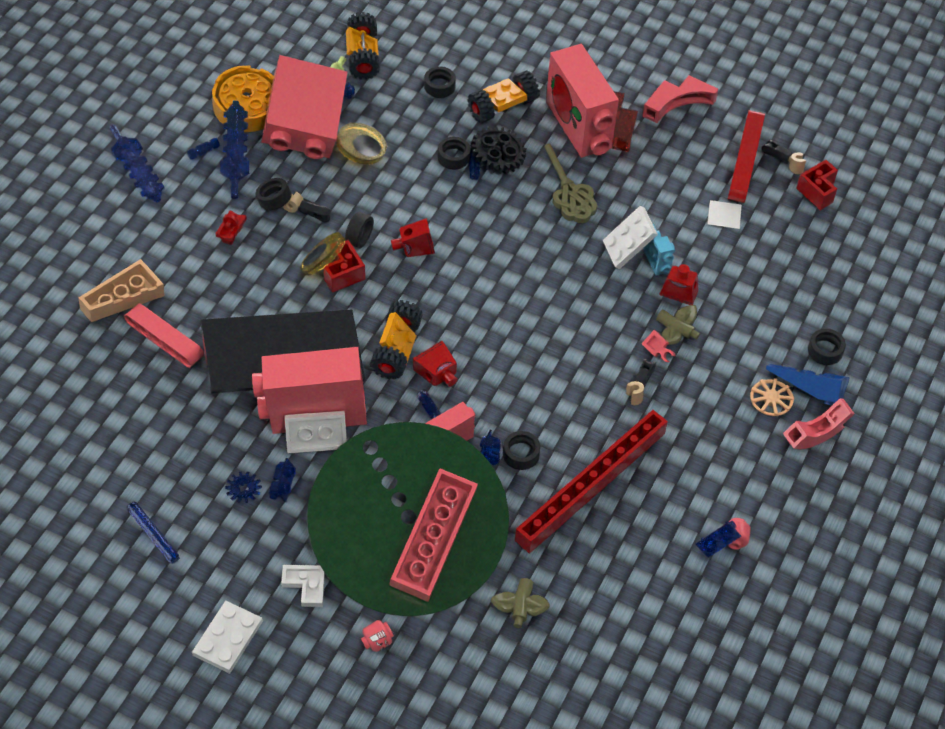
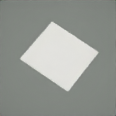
M710 200L708 225L740 229L742 205Z

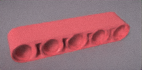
M138 303L124 315L126 322L132 328L186 367H192L204 356V351L198 344L142 304Z

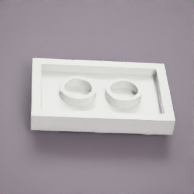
M639 206L605 237L603 242L614 266L620 269L658 234L646 209Z
M345 411L285 415L287 453L337 450L347 442Z
M225 600L192 651L193 656L230 674L262 624V617Z

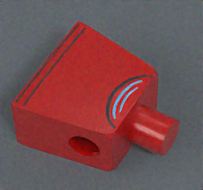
M427 218L401 227L399 229L401 238L391 240L393 251L404 248L406 257L435 254Z
M681 264L679 267L672 266L659 295L693 305L699 291L698 274L690 271L689 266L686 264Z
M443 341L438 342L413 358V370L433 386L445 382L451 387L457 382L458 379L454 376L457 371V363Z

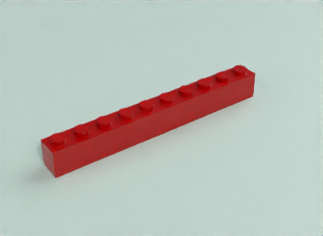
M654 410L649 412L518 526L515 533V542L530 554L665 435L668 421Z

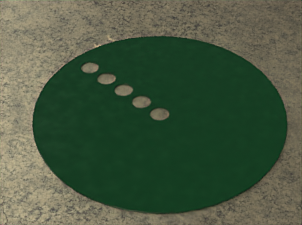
M396 422L373 427L359 433L341 445L329 457L318 473L311 490L307 511V526L311 546L319 565L332 583L345 595L357 603L381 613L397 616H421L440 612L458 605L478 591L496 569L506 546L509 530V509L505 491L496 471L484 455L471 443L457 434L438 426L417 422ZM374 441L378 445L377 452L372 455L365 453L363 450L365 442ZM377 458H383L387 461L388 466L386 470L378 472L372 466L373 461ZM441 468L477 483L478 486L429 602L391 587L390 580L436 475ZM392 475L396 478L397 485L393 489H386L382 485V479L385 476ZM397 492L403 493L407 498L406 503L400 507L395 506L391 501L393 494ZM405 510H412L416 514V520L412 524H406L402 521L401 514Z

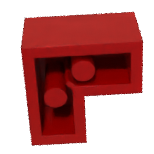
M824 160L800 174L796 189L819 210H822L834 202L837 188L833 184L838 170L827 160Z
M347 240L332 246L334 262L323 266L324 280L331 292L333 293L365 280V265L350 241Z

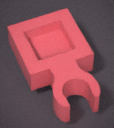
M653 330L642 342V345L655 357L661 354V358L665 362H670L666 359L667 353L675 356L672 350L666 348L669 342L656 330Z

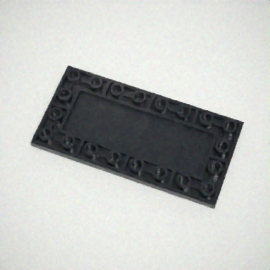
M352 309L201 319L200 321L211 394L253 390L252 373H262V356L358 347L363 381L365 380Z

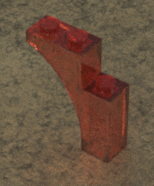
M614 91L619 102L612 149L629 152L638 111L623 108L625 93Z

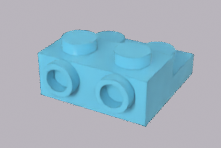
M656 230L658 235L643 248L655 276L665 275L670 272L674 260L673 253H675L674 244L670 243L667 236L661 237L659 230Z

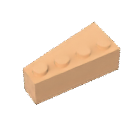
M140 259L80 296V310L91 322L133 308L138 303L144 304L163 297L164 284Z

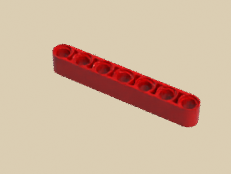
M748 110L728 200L742 203L746 201L765 113Z

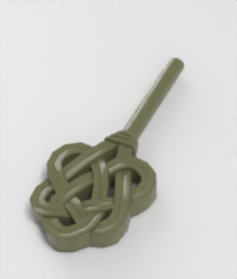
M546 144L544 148L561 180V189L554 192L552 203L556 208L561 209L564 219L568 221L574 220L577 223L588 222L591 216L596 214L598 207L593 198V188L586 184L575 185L572 180L567 178L551 144Z

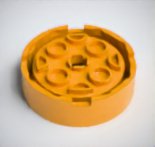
M251 66L233 67L220 74L212 88L213 111L217 119L226 127L236 131L255 132L264 129L274 75L262 68L258 70L251 68ZM247 92V93H249V94H251V95H250V97H249V96H245V95H242V94Z

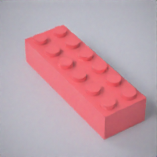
M441 468L439 469L391 577V587L429 602L475 495L477 483Z

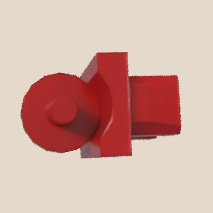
M230 210L228 214L224 215L223 222L215 234L216 237L222 239L223 243L232 245L247 217L246 215H238Z

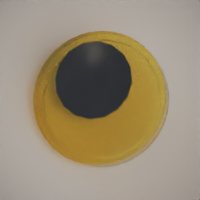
M363 123L344 125L339 130L336 138V144L340 152L348 159L359 164H375L384 157L387 149V144L382 134L375 128Z
M339 232L324 238L307 254L300 269L307 276L322 270L339 254L345 244V238Z

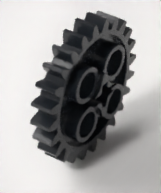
M489 126L488 130L482 128L481 132L477 131L470 144L472 157H476L475 162H481L480 167L485 165L486 170L491 168L493 173L498 170L500 174L503 170L508 174L509 170L515 172L516 168L520 169V165L524 163L527 148H524L525 143L521 142L522 138H516V133L510 134L511 130L509 129L506 132L504 127L498 130L497 126H495L494 130Z

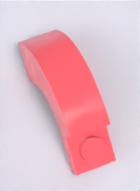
M840 398L821 416L808 422L796 421L783 434L794 449L811 448L839 433L845 428L843 424L855 413L846 401Z

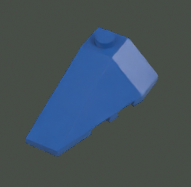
M774 364L766 365V370L817 399L824 400V404L833 405L840 398L843 399L850 377L824 373L816 375V372L811 370H800L799 372L793 367Z

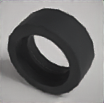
M443 66L429 69L424 75V89L426 93L435 98H445L453 94L456 89V75L454 72ZM435 79H445L449 83L447 85L437 86L432 84L431 81Z
M453 136L443 139L437 149L439 163L443 167L452 170L465 167L470 161V145L465 139ZM449 149H458L464 154L459 157H449L444 152Z
M272 178L260 184L256 189L255 195L261 208L271 211L286 205L291 199L292 193L284 179ZM279 191L276 195L268 197L270 194Z
M360 211L356 212L347 226L345 241L349 240L352 246L362 248L372 233L373 217Z
M820 329L812 334L808 345V353L819 364L833 365L842 359L846 342L837 331ZM816 342H831L838 350L834 353L823 352L816 346Z
M527 431L511 433L504 440V461L510 467L517 470L532 468L539 461L540 442L535 435ZM524 443L531 446L533 454L525 458L516 457L510 452V447L514 444Z

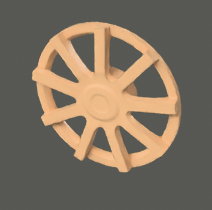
M775 378L774 380H760L752 387L750 393L753 406L759 412L769 416H779L787 413L794 401V396L789 386L777 381ZM766 384H773L772 389L770 390ZM762 385L766 392L757 388ZM776 385L781 386L782 389L776 391ZM784 391H787L789 396H784L780 394ZM754 392L763 395V397L754 398ZM780 399L790 400L789 406L783 403ZM763 400H764V403H765V404H764V406L760 409V408L756 405V402H759V401H763ZM776 405H781L785 410L778 413ZM767 406H773L774 413L766 412Z

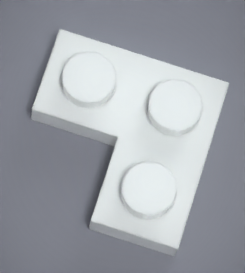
M283 565L282 587L302 588V607H323L325 573L321 566Z

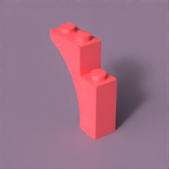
M688 75L680 87L664 80L644 104L643 117L658 123L669 111L683 105L693 103L713 105L717 99L718 88Z

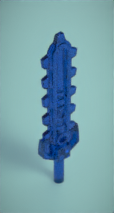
M233 100L228 111L224 112L227 123H223V128L227 129V134L223 135V140L227 141V146H223V152L227 153V157L223 158V161L220 160V174L230 179L231 198L237 199L238 181L250 174V161H247V157H244V153L247 152V146L244 145V142L248 141V135L244 133V130L248 129V123L244 122V119L248 118V111L244 110L239 101Z
M111 125L110 130L117 141L112 146L111 153L116 160H124L126 164L123 167L125 170L129 169L131 172L129 177L131 179L135 178L137 181L134 185L136 188L140 187L142 189L140 192L142 197H147L156 203L161 201L162 190L165 187L162 183H157L159 177L157 174L151 173L153 171L152 166L145 164L148 162L147 158L140 156L141 150H143L137 138L123 137L116 125Z

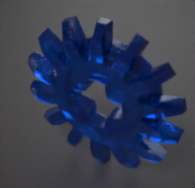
M239 472L238 477L233 474L234 480L228 479L227 482L230 486H225V489L231 491L226 494L227 496L233 495L230 498L232 501L238 497V503L242 501V498L248 503L247 497L255 500L253 494L260 495V492L256 490L262 488V485H257L261 480H254L256 475L253 474L250 477V472H246V475H242V472ZM247 484L248 490L241 492L239 486Z

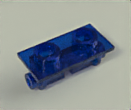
M490 429L487 436H483L481 439L480 447L482 449L480 452L491 465H496L500 462L501 441L497 437L491 436L492 430Z
M285 458L284 462H279L276 465L273 479L279 481H272L268 492L269 497L273 500L281 497L284 502H287L288 495L291 492L296 468L288 458Z
M726 521L716 531L705 538L702 537L696 543V546L709 558L740 538L741 534L735 529L737 526L734 521Z

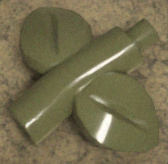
M696 305L682 307L677 310L674 316L662 309L657 316L656 321L666 327L662 331L661 336L669 342L668 345L679 343L682 336L688 339L692 337L696 340L700 336V333L695 331V327L692 326L697 316Z
M528 578L519 580L516 593L502 592L496 594L490 600L500 611L505 613L513 612L512 619L515 620L514 627L522 628L523 622L527 620V614L537 616L550 607L545 597L541 595L530 596L534 582Z

